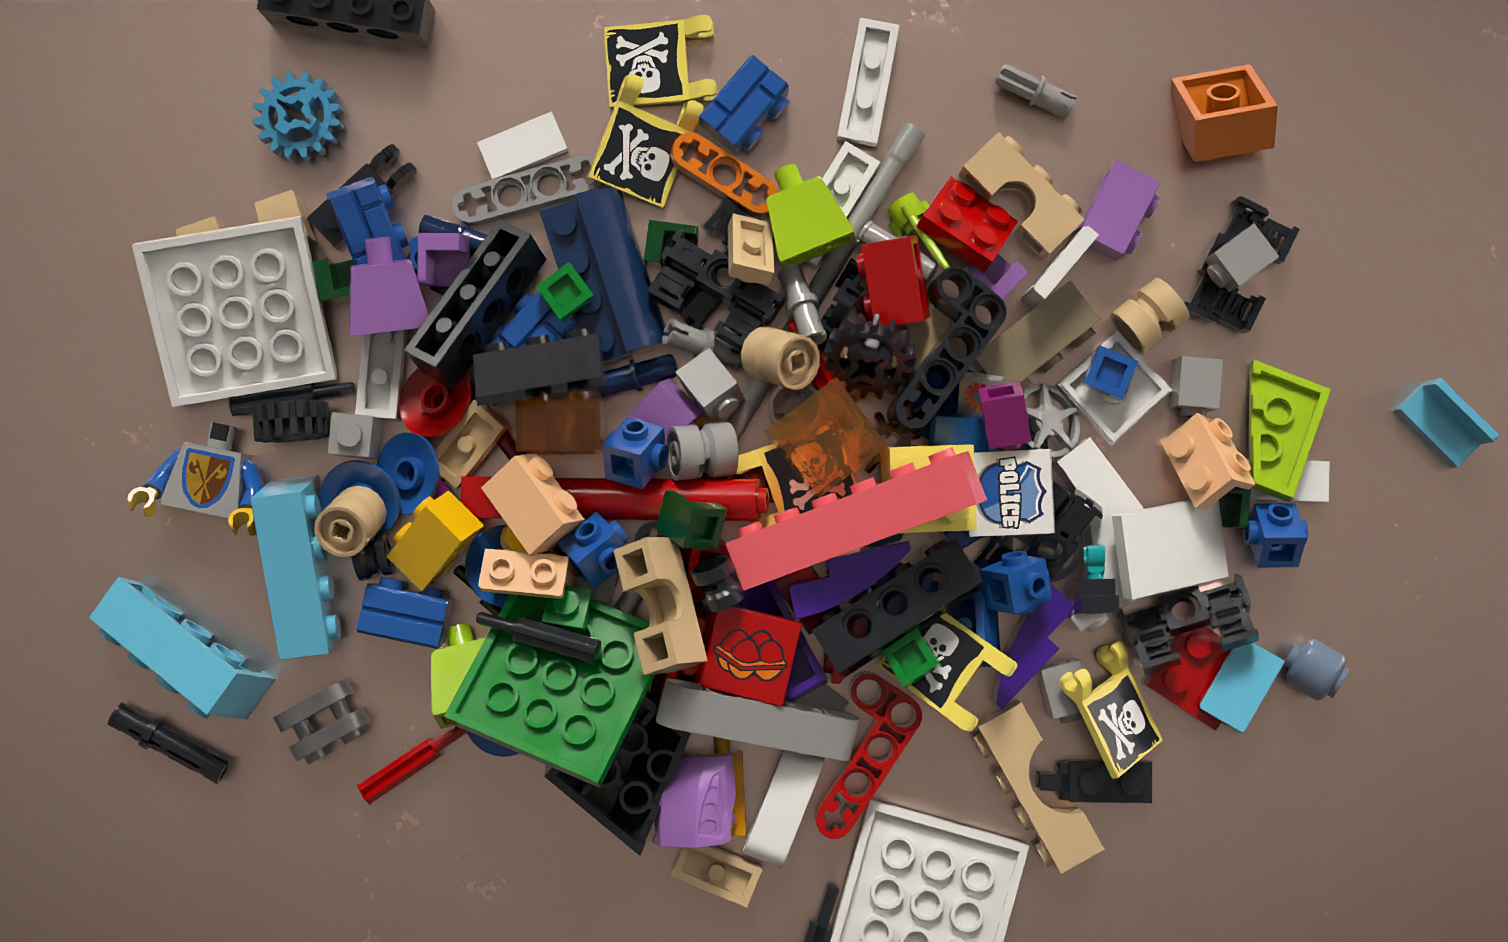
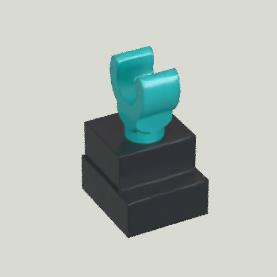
M1087 545V547H1083V561L1087 579L1074 581V614H1110L1120 612L1119 595H1116L1115 579L1103 578L1105 572V546Z

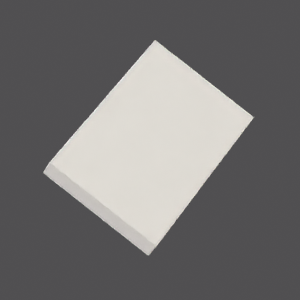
M1191 500L1112 516L1123 599L1141 598L1229 577L1219 500L1206 510L1197 509Z

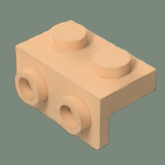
M1198 413L1161 443L1194 507L1206 510L1234 487L1249 490L1255 485V482L1249 473L1251 469L1249 462L1237 451L1231 440L1233 434L1229 426L1219 418L1214 419Z
M485 549L478 586L483 592L561 599L564 596L565 586H574L575 573L568 556L552 553L529 555L526 552L510 549Z

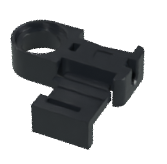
M853 258L850 259L835 284L839 288L833 297L837 305L831 304L821 318L822 326L827 334L826 340L817 346L818 350L824 353L832 329H840L842 320L848 317L865 289L859 285L862 278L858 271L857 261Z

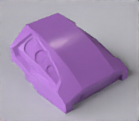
M732 754L681 757L672 781H670L662 793L659 802L661 807L654 821L655 835L652 838V843L660 847L699 848L723 845L731 841V828L735 820L733 807L736 798Z

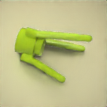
M914 192L904 195L888 208L887 211L893 219L888 225L896 237L905 236L904 231H906L908 236L917 233L935 261L944 271L950 266L943 257V254L933 239L916 227L930 206L927 200L920 202Z

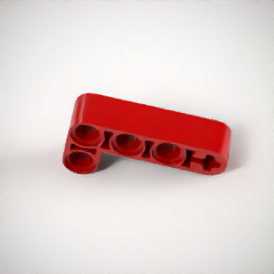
M871 671L859 672L851 679L849 695L858 708L874 719L853 749L851 760L844 763L815 809V821L818 830L823 836L830 839H840L851 831L922 721L920 705L911 696ZM864 680L876 681L879 686V693L872 701H862L857 696V687ZM900 703L910 704L913 709L911 720L905 724H896L891 718L893 708ZM876 738H885L890 742L889 753L881 759L873 758L868 753L870 743ZM850 774H865L868 778V783L863 791L853 793L845 788L846 779ZM837 792H840L848 802L855 805L853 808H850L845 802L840 810L843 822L841 824L833 822L828 826L824 813L826 811L834 813L837 810L841 801L835 795Z

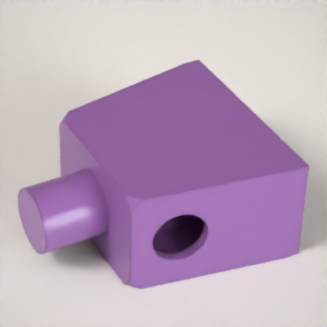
M390 237L365 239L368 264L353 265L350 268V336L420 328L429 315L411 260L393 261Z

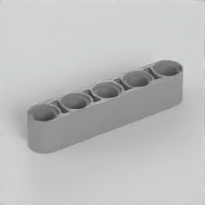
M668 678L665 680L656 722L676 730L834 760L850 761L861 719L849 713L784 700L783 706H778L700 686V683Z

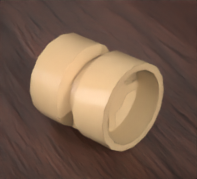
M1155 278L1137 292V301L1129 299L1110 314V319L1116 330L1142 355L1162 341L1163 331L1171 333L1190 318L1188 309L1180 296L1168 283L1160 278Z
M764 326L752 331L745 339L741 350V362L744 370L750 377L797 390L810 384L816 376L820 365V353L817 345L811 338Z
M348 487L318 515L314 527L318 543L324 550L334 556H354L368 544L370 539L384 525L387 513L384 501L376 492L368 487Z

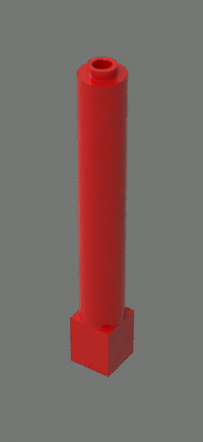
M461 476V503L477 519H503L481 488L493 476ZM555 478L561 488L575 499L577 510L584 519L590 518L597 512L604 520H658L666 490H674L690 502L720 503L728 509L725 521H760L761 513H768L769 491L768 488H762L759 479H695L675 481L674 479L652 478L641 489L605 478Z

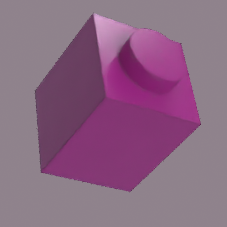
M1020 381L979 388L984 429L989 449L997 448L1000 451H1011L1020 448L1023 443L1031 442L1025 397Z

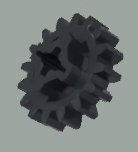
M862 313L857 315L855 324L847 318L843 319L840 329H832L823 356L827 357L825 370L835 371L832 382L836 384L844 381L846 383L845 393L847 394L854 389L860 390L861 399H865L868 392H874L878 400H882L885 390L894 396L898 394L900 385L907 386L909 384L910 376L914 372L917 360L914 357L915 343H906L909 332L902 330L897 333L894 330L895 320H890L886 325L880 323V314L876 313L872 321H866ZM845 346L848 348L847 358H845L843 350ZM893 356H895L897 360V365L895 367L892 366Z

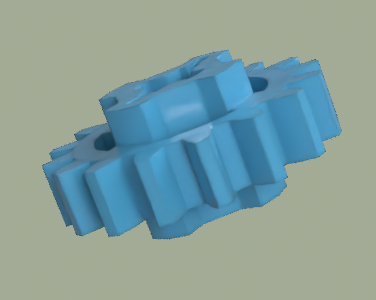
M291 71L286 72V82L281 83L276 77L271 78L274 88L271 91L264 88L259 90L265 98L264 103H253V108L261 113V117L252 120L253 125L258 129H265L258 135L259 139L264 144L271 143L269 149L277 156L284 151L285 157L293 162L297 157V153H300L306 162L311 161V151L316 150L322 156L326 155L323 144L329 142L336 145L338 141L332 135L333 130L344 129V125L335 119L336 116L344 113L343 107L340 104L334 103L339 98L338 94L333 89L326 90L328 84L321 77L313 83V77L307 71L302 73L300 80ZM298 92L296 95L287 96L291 93ZM321 102L324 108L323 123L320 122L319 111L322 108ZM290 109L294 113L304 114V117L311 123L307 124L303 120L293 119V116L287 110ZM276 110L278 122L274 126V112ZM312 136L307 140L299 141L300 138Z

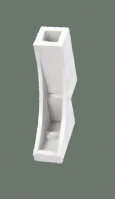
M1089 437L1076 444L1068 454L1052 462V467L1058 473L1070 494L1073 490L1078 489L1103 508L1102 520L1095 516L1083 530L1085 547L1087 545L1105 546V572L1103 578L1115 579L1116 595H1119V605L1123 608L1136 599H1123L1112 516L1143 510L1144 508ZM1085 566L1083 570L1082 579H1087V575L1085 574ZM1074 610L1066 618L1074 630L1083 631L1086 628L1088 632L1099 628L1109 619L1106 614H1074Z

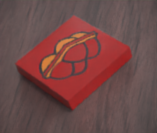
M735 605L717 612L707 654L708 661L705 662L700 686L783 706L803 622Z

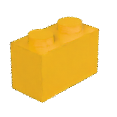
M447 491L435 500L429 496L415 508L412 514L416 519L413 523H407L396 533L393 540L397 544L387 555V558L421 591L446 574L484 526L450 491Z

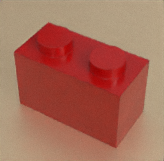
M913 235L862 244V253L857 254V266L860 277L867 279L869 295H864V308L867 319H873L876 313L880 314V323L886 325L893 319L896 321L895 325L924 321L930 318L918 236Z

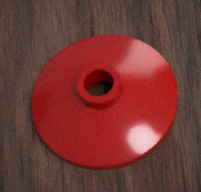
M417 368L407 379L401 393L399 409L404 425L412 433L419 434L424 438H436L454 429L465 416L471 400V382L467 372L453 390L424 375Z

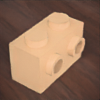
M536 453L514 456L481 487L529 555L552 550L560 540L585 520L577 510L575 499L567 491L563 490L552 476L551 466Z

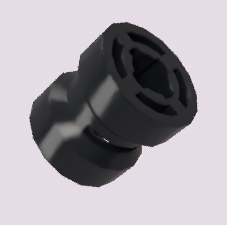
M727 555L707 559L690 570L694 584L700 587L703 593L700 600L707 613L728 609L744 598V592L740 583L733 579L734 567L730 557Z

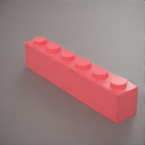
M953 447L928 456L930 465L916 470L912 462L888 471L891 480L876 485L873 477L849 486L852 495L838 500L834 492L811 501L813 510L800 514L798 507L774 515L776 524L766 528H762L759 521L738 529L739 538L727 542L726 546L743 591L986 501V495L969 451L955 455Z

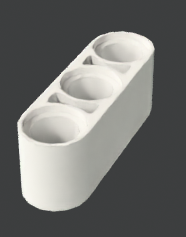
M782 750L742 853L782 868L825 758Z

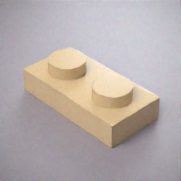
M732 214L728 225V267L730 277L738 278L747 283L755 282L770 285L774 275L771 222Z
M473 400L460 423L446 435L435 450L439 463V474L454 488H460L461 476H471L510 425L488 405L477 406V401Z
M714 846L681 848L670 876L747 908L763 866Z

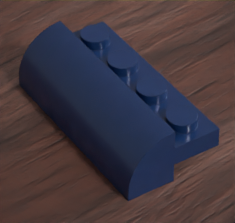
M617 188L592 190L575 195L576 199L539 211L558 269L570 262L595 295L593 300L575 312L573 316L578 329L590 328L591 335H601L605 364L629 355L635 356L665 346L662 343V336L669 337V335L663 333L665 323L658 302L651 299L647 292L651 285V280L622 192Z

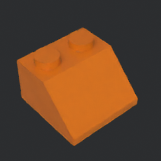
M1250 64L1171 78V88L1181 139L1194 162H1210L1221 157L1254 154L1260 150L1274 148L1278 105Z

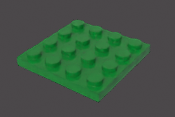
M509 594L498 617L518 622L519 617L541 622L547 598ZM593 600L586 631L582 635L602 640L601 652L594 665L512 640L514 634L491 628L447 709L444 718L450 724L600 788L656 675L643 674L634 637L635 632L648 628L650 622Z

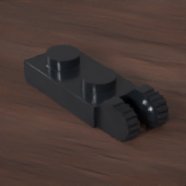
M389 144L373 157L370 164L366 163L341 187L373 177L377 187L386 185L393 200L397 196L395 193L416 174L417 169L411 162L406 163L398 168L385 183L379 174L400 153V150L394 144ZM326 199L307 219L334 248L338 249L346 242L330 203Z

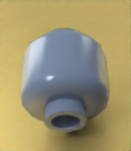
M1317 639L1308 640L1303 647L1295 643L1283 664L1290 668L1286 675L1287 683L1315 700H1322L1326 695L1333 698L1350 671L1344 667L1346 659L1342 653Z

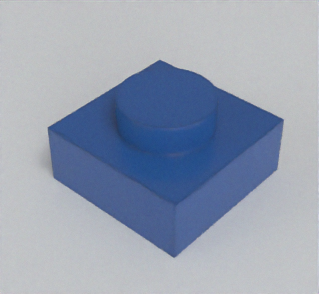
M1100 345L1096 348L1082 385L1120 401L1126 393L1138 361Z

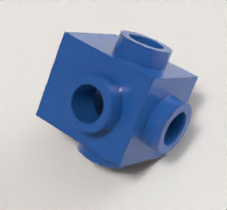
M626 417L618 428L608 435L602 445L605 479L643 489L657 471L662 470L667 463L669 448L665 445L664 427L647 423L640 419Z
M1254 503L1251 518L1248 520V527L1243 528V537L1245 544L1251 545L1257 568L1299 567L1303 550L1308 540V526L1305 520H1301L1296 503Z
M596 512L586 521L579 524L576 529L557 544L564 555L570 558L573 568L595 590L618 572L614 550L625 546V543L630 539L615 520L608 524Z
M1013 551L1002 555V561L980 569L981 579L986 585V588L983 590L986 606L989 610L1023 615L1034 612L1037 609L1036 605L1052 599L1050 577L1045 558L1027 556L1025 551Z

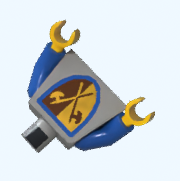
M211 422L206 446L185 442L182 448L175 449L154 471L143 487L135 488L129 493L128 503L130 511H133L137 504L146 502L143 508L144 516L152 517L156 512L155 500L161 498L160 505L228 518V523L234 535L238 534V529L241 525L247 524L249 535L254 536L257 532L251 497L264 487V483L257 465L252 462L251 455L231 451L236 427Z

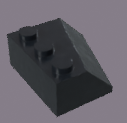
M590 328L566 331V339L550 342L549 335L524 338L525 346L508 349L507 341L482 345L483 353L473 355L477 406L609 384L601 335H591Z
M647 691L600 788L548 765L545 766L544 774L546 779L639 856H641L651 826L660 810L659 802L662 793L670 781H672L691 735L690 732L668 728L656 722L660 702L649 691Z

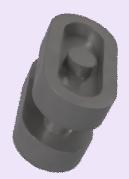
M347 678L329 686L273 718L280 732L293 727L299 738V742L289 747L296 762L304 758L309 765L329 754L330 751L327 745L341 738L345 745L367 733L363 725L370 722V719L364 708L361 707L351 713L344 698L355 693ZM329 707L336 721L314 732L308 718Z

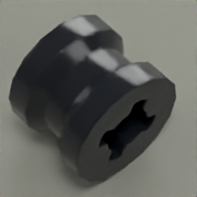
M385 534L375 536L373 541L368 542L360 552L351 556L359 581L369 580L373 574L377 573L385 576L394 574L395 565L387 558L392 549Z

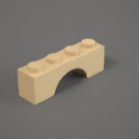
M1014 700L1003 709L1000 708L980 719L976 725L978 734L973 736V739L984 758L992 756L999 770L993 774L1005 795L1012 792L1020 806L1013 810L1026 831L1033 828L1040 842L1035 844L1034 847L1044 865L1049 867L1053 864L1063 874L1105 850L1083 811L1077 807L1057 808L1040 801L1034 793L1029 779V765L1035 749L1043 739L1024 705L1020 701Z

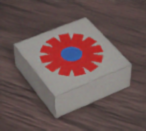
M967 371L959 382L957 414L983 418L978 389L1004 384V377Z

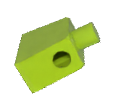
M796 164L783 166L774 172L780 192L767 197L766 202L782 268L791 264H802L856 241L851 223L820 176L803 182Z
M457 624L448 628L446 633L449 647L435 650L431 654L432 714L441 729L454 726L445 720L444 715L486 639L473 640L471 626L468 624Z

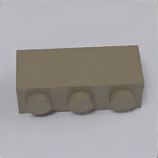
M1070 280L990 342L972 366L978 373L1003 376L1004 384L1020 381L1022 390L1032 384L1028 379L1031 373L1039 367L1046 373L1064 359L1060 353L1063 348L1071 342L1078 348L1096 334L1092 326L1101 318Z

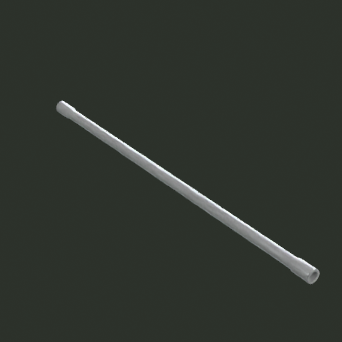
M908 122L904 123L888 149L884 162L848 219L854 229L856 241L828 252L808 285L810 292L816 295L819 307L858 244L857 238L862 228L868 221H872L902 169L908 165L925 137V133L917 126ZM786 322L782 330L790 332ZM752 378L743 393L745 400L739 403L738 408L726 421L732 424L737 442L773 383ZM703 472L701 478H699V479H716V478H709V477L706 476V474ZM623 591L614 608L633 616L643 598L637 592Z

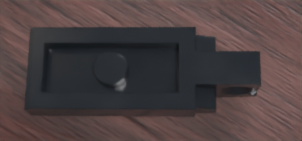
M1067 759V762H1058V771H1036V788H1039L1041 791H1058V799L1069 802L1152 803V761L1139 760L1119 778L1112 779L1103 759Z

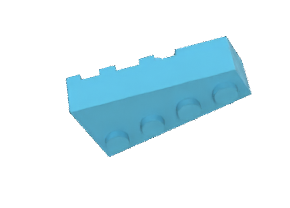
M319 476L270 481L251 497V504L279 660L329 654L337 643V639L341 637V625L338 615H334V584L329 574L328 552L318 543L314 532L315 521L322 512Z
M118 577L89 616L94 623L101 627L99 634L107 641L118 646L122 645L130 651L128 658L133 663L144 669H151L158 674L157 682L162 687L176 694L181 693L189 700L186 704L187 707L203 718L219 716L248 719L276 679L265 671L261 673L249 671L243 666L247 658L236 650H229L218 643H210L209 641L213 637L212 633L190 620L184 619L181 622L179 619L183 612L141 582Z

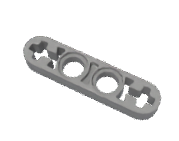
M585 154L464 187L453 196L451 205L452 211L459 221L467 223L468 226H479L497 221L498 219L576 199L575 195L602 189L605 184L596 180L591 184H587L584 178L572 180L575 189L568 191V182L562 171L569 169L571 177L581 175L583 173V166H592L595 158L594 155ZM545 175H555L560 179L561 186L559 191L551 196L540 193L538 190L539 180ZM508 185H514L521 190V199L514 206H504L499 201L500 191ZM491 190V199L497 208L496 211L491 212L488 204L478 206L474 216H470L466 211H461V207L467 205L466 198L472 197L476 202L487 201L488 198L484 193Z

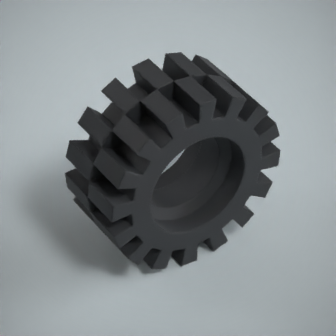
M295 400L294 402H271L252 407L254 441L281 443L329 437L330 418L328 402Z

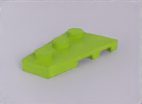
M1254 359L1249 364V464L1251 467L1249 473L1255 482L1252 488L1290 502L1296 492L1331 389Z

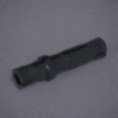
M124 702L117 705L108 720V726L139 741L138 746L145 750L151 748L186 768L199 773L215 784H218L223 779L230 767V760L171 730L164 725L162 719L158 717L152 719L145 716Z

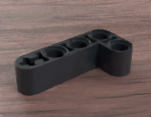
M952 266L946 268L931 281L928 287V297L932 305L953 322L912 374L909 384L903 386L887 410L889 424L900 433L916 431L932 419L1004 323L1007 316V308L1002 298L961 267ZM943 280H950L956 284L959 290L958 298H951L946 295L942 287ZM976 306L987 308L991 315L990 324H984L979 321L975 313ZM953 337L963 340L966 344L967 354L965 357L958 356L953 352L951 348ZM928 370H935L941 375L943 385L940 390L932 388L927 383L926 373ZM918 397L924 399L913 411L915 418L907 420L904 417L907 412L905 407L916 401Z

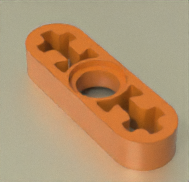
M694 132L680 135L671 147V161L684 174L720 197L728 198L739 209L751 216L759 217L769 212L768 206L764 202H761L758 206L751 203L753 196L743 189L739 196L733 193L741 184L744 176L750 179L744 186L751 191H756L759 187L763 188L766 191L764 194L765 199L770 195L778 193L775 184L762 174ZM690 143L696 145L698 148L695 154L703 160L707 159L709 153L715 157L707 166L705 174L699 171L704 163L698 159L692 158L689 162L682 159L684 151L679 148L680 145L686 148ZM727 164L732 167L735 172L734 182L728 186L718 184L713 177L715 166Z

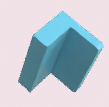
M1442 378L1422 382L1394 410L1452 468L1459 467L1481 444L1493 443L1499 437V434Z
M1254 643L1232 649L1201 701L1200 709L1226 723V726L1236 732L1244 733L1285 661Z

